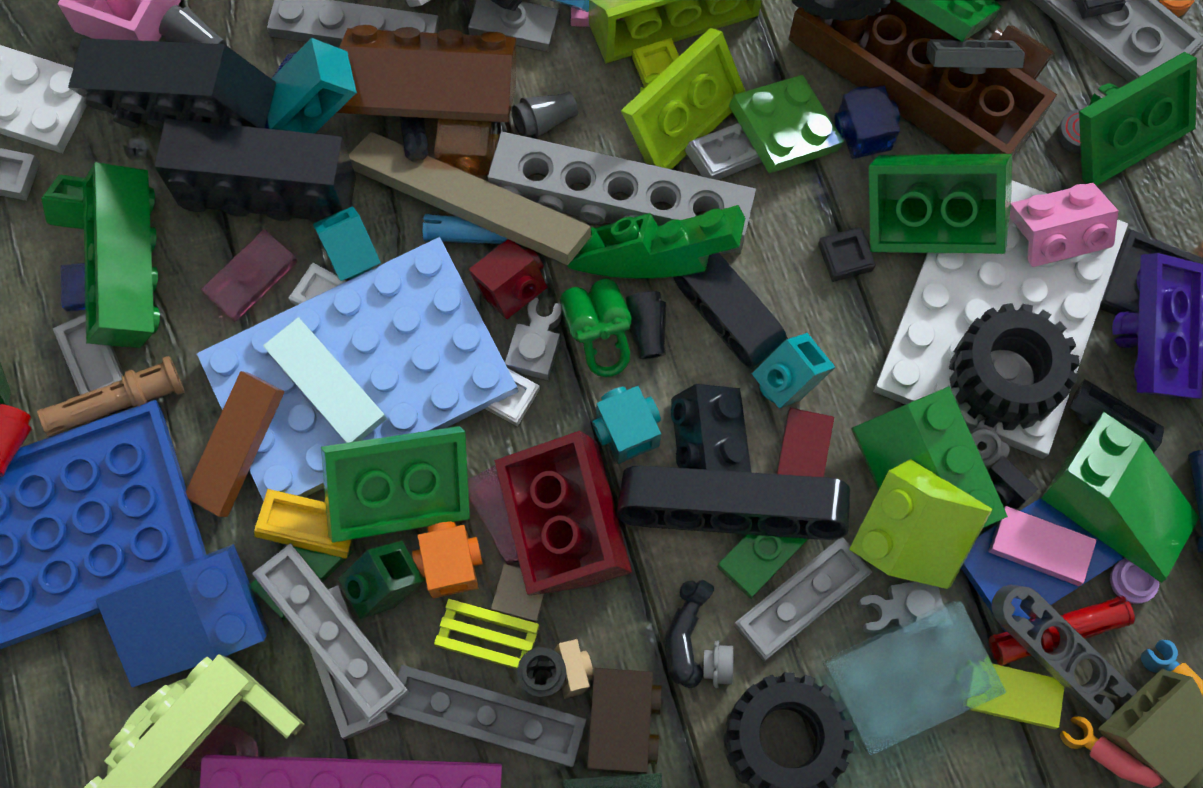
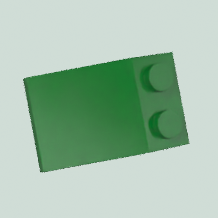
M1105 412L1099 416L1076 442L1041 497L1045 502L1161 583L1167 579L1199 519L1195 510L1146 441Z

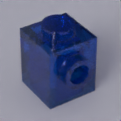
M885 85L871 89L866 86L858 87L844 94L839 111L834 115L835 127L841 138H845L851 159L891 151L900 132L899 109L896 102L889 99Z

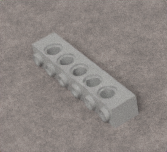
M502 131L488 174V182L557 212L579 216L585 222L596 225L603 224L604 222L612 224L624 217L634 218L651 213L657 225L661 226L671 220L695 217V214L700 211L725 209L739 205L746 218L739 248L719 252L723 254L731 252L741 253L756 188ZM536 173L546 176L540 181L527 179L530 175ZM574 183H583L588 186L581 191L569 188ZM623 192L630 197L620 201L613 199L611 195ZM667 202L672 208L659 210L653 204Z

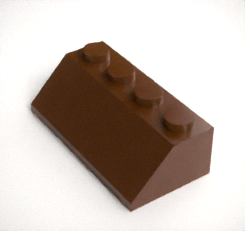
M358 25L353 28H347L339 48L348 52L357 93L336 113L509 122L516 88V37H506L500 32L464 35L462 32L453 29L442 30L438 33L420 32L413 27H402L395 31L377 30L376 27L371 25Z

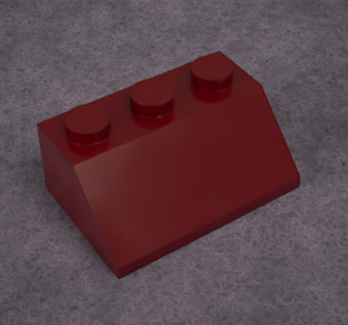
M577 431L494 460L527 595L532 596L590 587L632 573L597 441L585 433Z

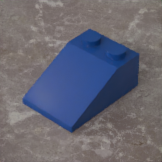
M234 544L95 599L131 687L196 667L206 657H209L212 661L218 654L225 657L264 641L269 632Z

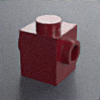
M509 239L468 269L482 298L505 319L510 318L548 288L540 272L544 265L534 250L530 248L522 249L517 243Z

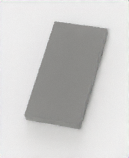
M1030 0L1128 82L1137 79L1183 52L1193 56L1203 46V37L1157 0H1125L1126 3L1120 11L1084 19L1080 15L1075 0Z

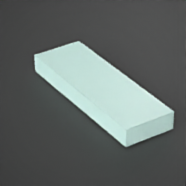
M299 317L263 345L266 351L346 443L363 440L387 420L385 414Z

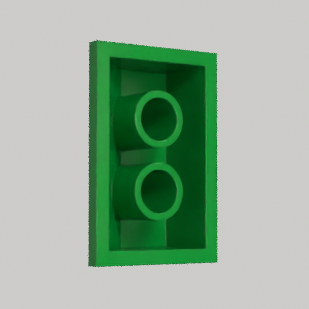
M1012 154L878 155L869 165L870 251L1005 254L1012 195Z
M950 386L851 428L878 491L889 470L912 459L992 508L993 510L984 527L1008 517Z

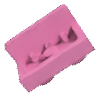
M1089 183L1012 202L1010 219L1029 241L1027 260L1031 266L1036 267L1113 247L1119 210L1094 183Z

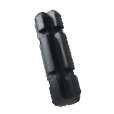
M400 116L405 156L411 161L416 158L425 159L428 155V141L425 135L424 118Z

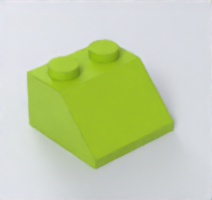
M910 459L888 471L849 550L889 576L948 589L955 580L993 509Z

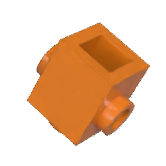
M442 522L429 526L428 533L418 534L420 549L413 550L412 556L421 575L426 578L427 588L433 599L479 589L474 566L483 564L477 537H468L464 525L456 526L455 522Z

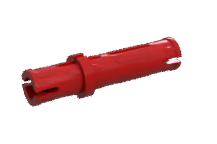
M1122 595L1061 615L1084 639L1113 629L1130 626L1135 621L1133 608L1129 601L1126 602V597ZM1052 626L1047 628L1042 634L1041 645L1046 653L1053 652V649L1057 648L1060 643V635L1058 630ZM1008 632L989 637L990 650L993 658L997 659L998 665L1003 666L1018 659L1032 656Z

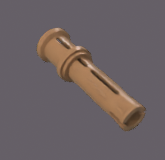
M166 356L163 357L160 364L139 372H135L132 369L125 371V374L122 375V380L73 397L59 404L39 409L37 412L45 433H47L48 437H52L131 406H141L173 392L177 395L184 394L185 392L171 357Z

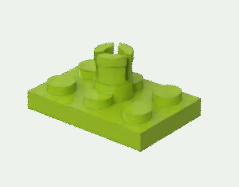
M710 27L661 74L652 73L647 76L643 82L649 85L646 88L641 87L640 93L621 112L645 163L672 170L687 155L685 149L688 143L711 133L732 113L729 103L733 96L746 92L723 32Z

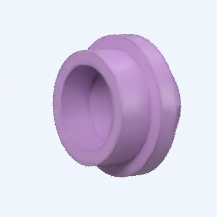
M1126 558L1116 563L1111 571L1110 583L1113 591L1117 596H1125L1126 602L1129 601L1131 604H1142L1149 601L1156 595L1159 589L1158 580Z

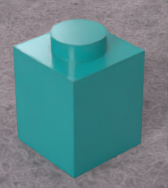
M353 206L313 224L340 281L347 278L351 280L381 263L361 217Z

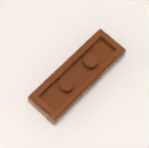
M240 371L186 490L189 500L218 517H228L285 391L251 373Z

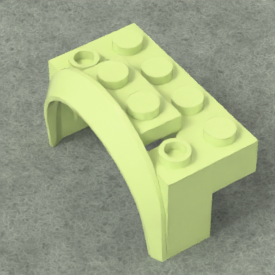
M220 654L213 661L206 657L190 672L187 678L170 685H164L134 711L121 731L109 744L112 751L104 760L108 764L107 776L103 780L99 776L95 777L84 788H161L239 701H244L286 739L292 733L296 736L305 724L234 660Z

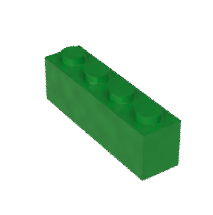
M95 162L83 180L86 344L141 348L152 334H155L158 330L160 321L159 309L153 307V293L158 283V270L152 266L151 253L155 249L157 234L156 228L150 226V213L155 203L154 188L149 187L148 170Z

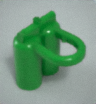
M601 279L592 285L589 293L580 287H571L565 290L560 297L561 309L573 339L583 343L585 359L590 371L604 378L620 374L630 361V350L625 331L630 329L631 314L617 283L610 279ZM610 334L616 335L617 342L615 346L620 349L619 361L610 367L598 365L595 361L597 350L593 348L592 341L599 337L608 339Z

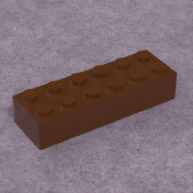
M890 0V4L886 8H881L880 13L874 16L866 15V19L861 20L849 19L848 21H839L837 19H823L821 16L804 12V8L801 7L795 11L789 41L957 154H1012L1013 158L1043 120L1057 96L1056 93L1018 68H986V72L983 74H968L959 71V67H934L926 57L927 41H930V39H958L896 0Z

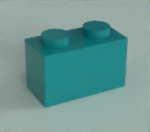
M310 38L271 78L276 82L267 116L269 129L315 134L357 93L348 52Z

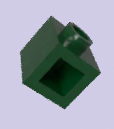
M402 540L367 550L338 578L359 619L394 609L425 581Z

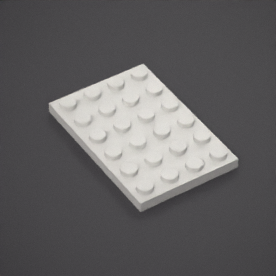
M1012 180L1011 203L1028 199L1035 195L1047 194ZM1010 217L1005 254L927 253L873 392L906 405L948 386L951 388L949 378L954 371L949 369L950 360L955 354L953 351L970 325L977 317L980 319L985 311L994 307L998 312L1003 304L1013 303L1015 310H1018L1022 304L1033 305V313L1039 314L1043 309L1052 314L1048 320L1056 325L1061 321L1067 328L1062 333L1064 337H1073L1076 343V347L1072 350L1071 354L1079 355L1080 363L1128 223L1117 220L1115 243L1111 248L1036 267L1031 266L1027 260L1029 241ZM1008 350L991 352L992 363L996 371L1004 379L1017 385L1034 384L1033 371L1023 357ZM1079 366L1074 370V372H1075L1076 374H1077V371H1078ZM959 387L951 388L954 397L960 391ZM1069 395L1049 416L1041 422L1038 420L1032 427L1023 429L1019 424L1014 430H1003V424L998 422L996 424L997 435L1001 441L1006 442L1009 446L1044 459L1050 452ZM955 398L969 430L976 428L980 420L986 419L980 414L975 419L967 413L971 408L967 402L960 405Z

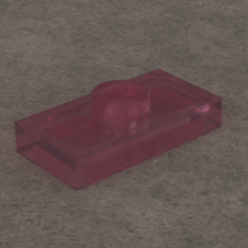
M264 229L203 286L201 291L229 318L236 322L298 261L288 249Z

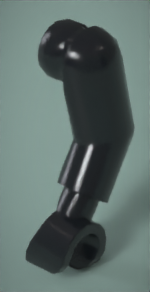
M692 580L682 584L679 593L685 603L682 609H677L664 636L669 677L675 683L682 684L687 688L698 686L704 674L700 664L694 662L691 635L699 619L696 615L700 606L714 592V586L705 580H699L697 583Z

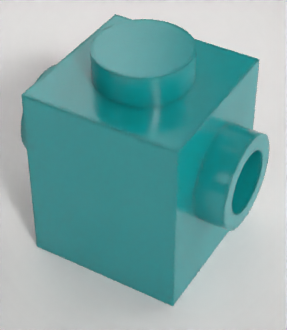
M805 333L786 339L751 374L760 384V390L763 395L780 409L801 401L836 367L812 337Z
M639 385L629 390L626 387L610 390L601 397L602 401L596 403L597 419L592 421L594 431L602 446L610 445L618 464L660 447L661 432L657 426V423L661 422L659 410L651 396L644 398Z

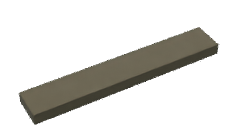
M370 132L349 154L354 171L566 265H569L591 237L590 225L430 156L423 160L416 158L411 161L405 156L404 145L374 132Z

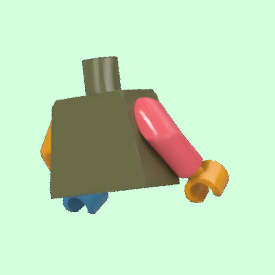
M1159 640L1155 647L1163 654L1165 660L1159 659L1150 649H1146L1141 655L1144 667L1157 674L1098 728L1103 735L1100 739L1093 735L1091 723L1081 716L1072 717L1071 722L1083 729L1084 739L1075 740L1065 731L1060 732V738L1070 748L1078 749L1085 746L1091 751V758L1127 781L1148 788L1158 785L1167 788H1203V680L1186 663L1179 664L1176 661L1178 650L1173 642L1170 640Z

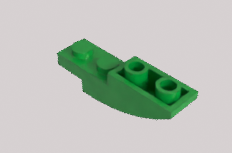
M739 205L725 209H712L702 215L683 220H671L661 226L657 225L651 213L634 218L624 217L616 223L597 228L591 227L590 239L567 267L590 274L634 279L665 278L703 272L706 270L709 255L739 248L746 218Z

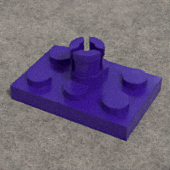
M1160 253L1142 254L1141 266L1137 274V286L1140 291L1139 313L1120 312L1115 316L1112 327L1113 335L1128 334L1118 336L1115 342L1121 348L1138 346V360L1134 366L1137 393L1181 399H1202L1203 264Z

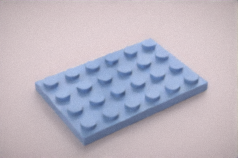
M440 237L197 353L222 410L240 371L251 373L285 391L249 469L263 501L267 489L300 497H307L324 489L321 446L346 443L263 347L265 343L298 317L385 414L387 420L363 440L447 428L487 408L491 404L519 392Z

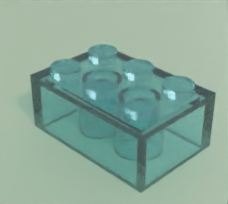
M949 601L822 660L839 699L842 700L847 708L845 711L849 720L851 719L857 737L863 749L870 756L1006 693L961 601Z

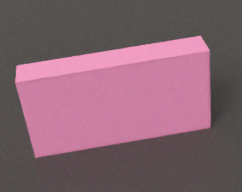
M1008 506L1004 507L1008 517L998 521L988 551L989 553L1077 586L1084 583L1096 539Z

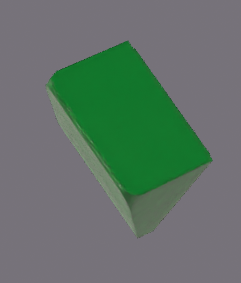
M60 174L56 177L41 198L45 219L48 224L84 229L83 180L85 178Z

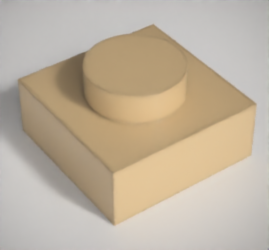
M577 639L559 643L554 651L562 657L566 666V678L561 686L563 697L566 699L582 695L590 687L588 680L593 679V668L587 651L580 652Z

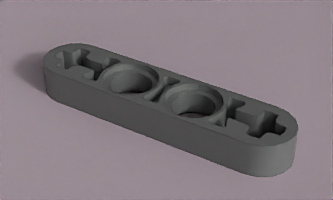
M1012 584L1003 586L996 592L992 600V612L997 622L1096 719L1105 723L1115 713L1113 712L1114 704L1106 696L1099 694L1102 690L1119 696L1117 702L1121 707L1137 693V690L1038 592L1030 587ZM1014 598L1022 600L1020 608L1029 617L1036 618L1033 622L1024 617L1012 615L1015 611V607L1011 604ZM1053 626L1059 632L1060 643L1055 651L1046 653L1041 645V637L1047 628ZM1087 659L1092 665V677L1090 681L1080 686L1075 680L1074 670L1077 663Z

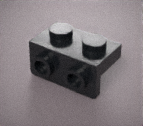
M694 384L672 397L671 420L674 423L677 448L676 463L679 468L752 473L740 388Z

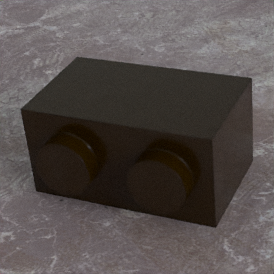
M608 668L594 669L588 772L646 776L648 764L657 765L659 735L650 734L651 714L660 715L662 685H652L653 672Z

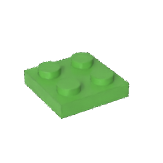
M803 75L736 94L729 103L730 109L769 174L837 152L844 143L841 135Z

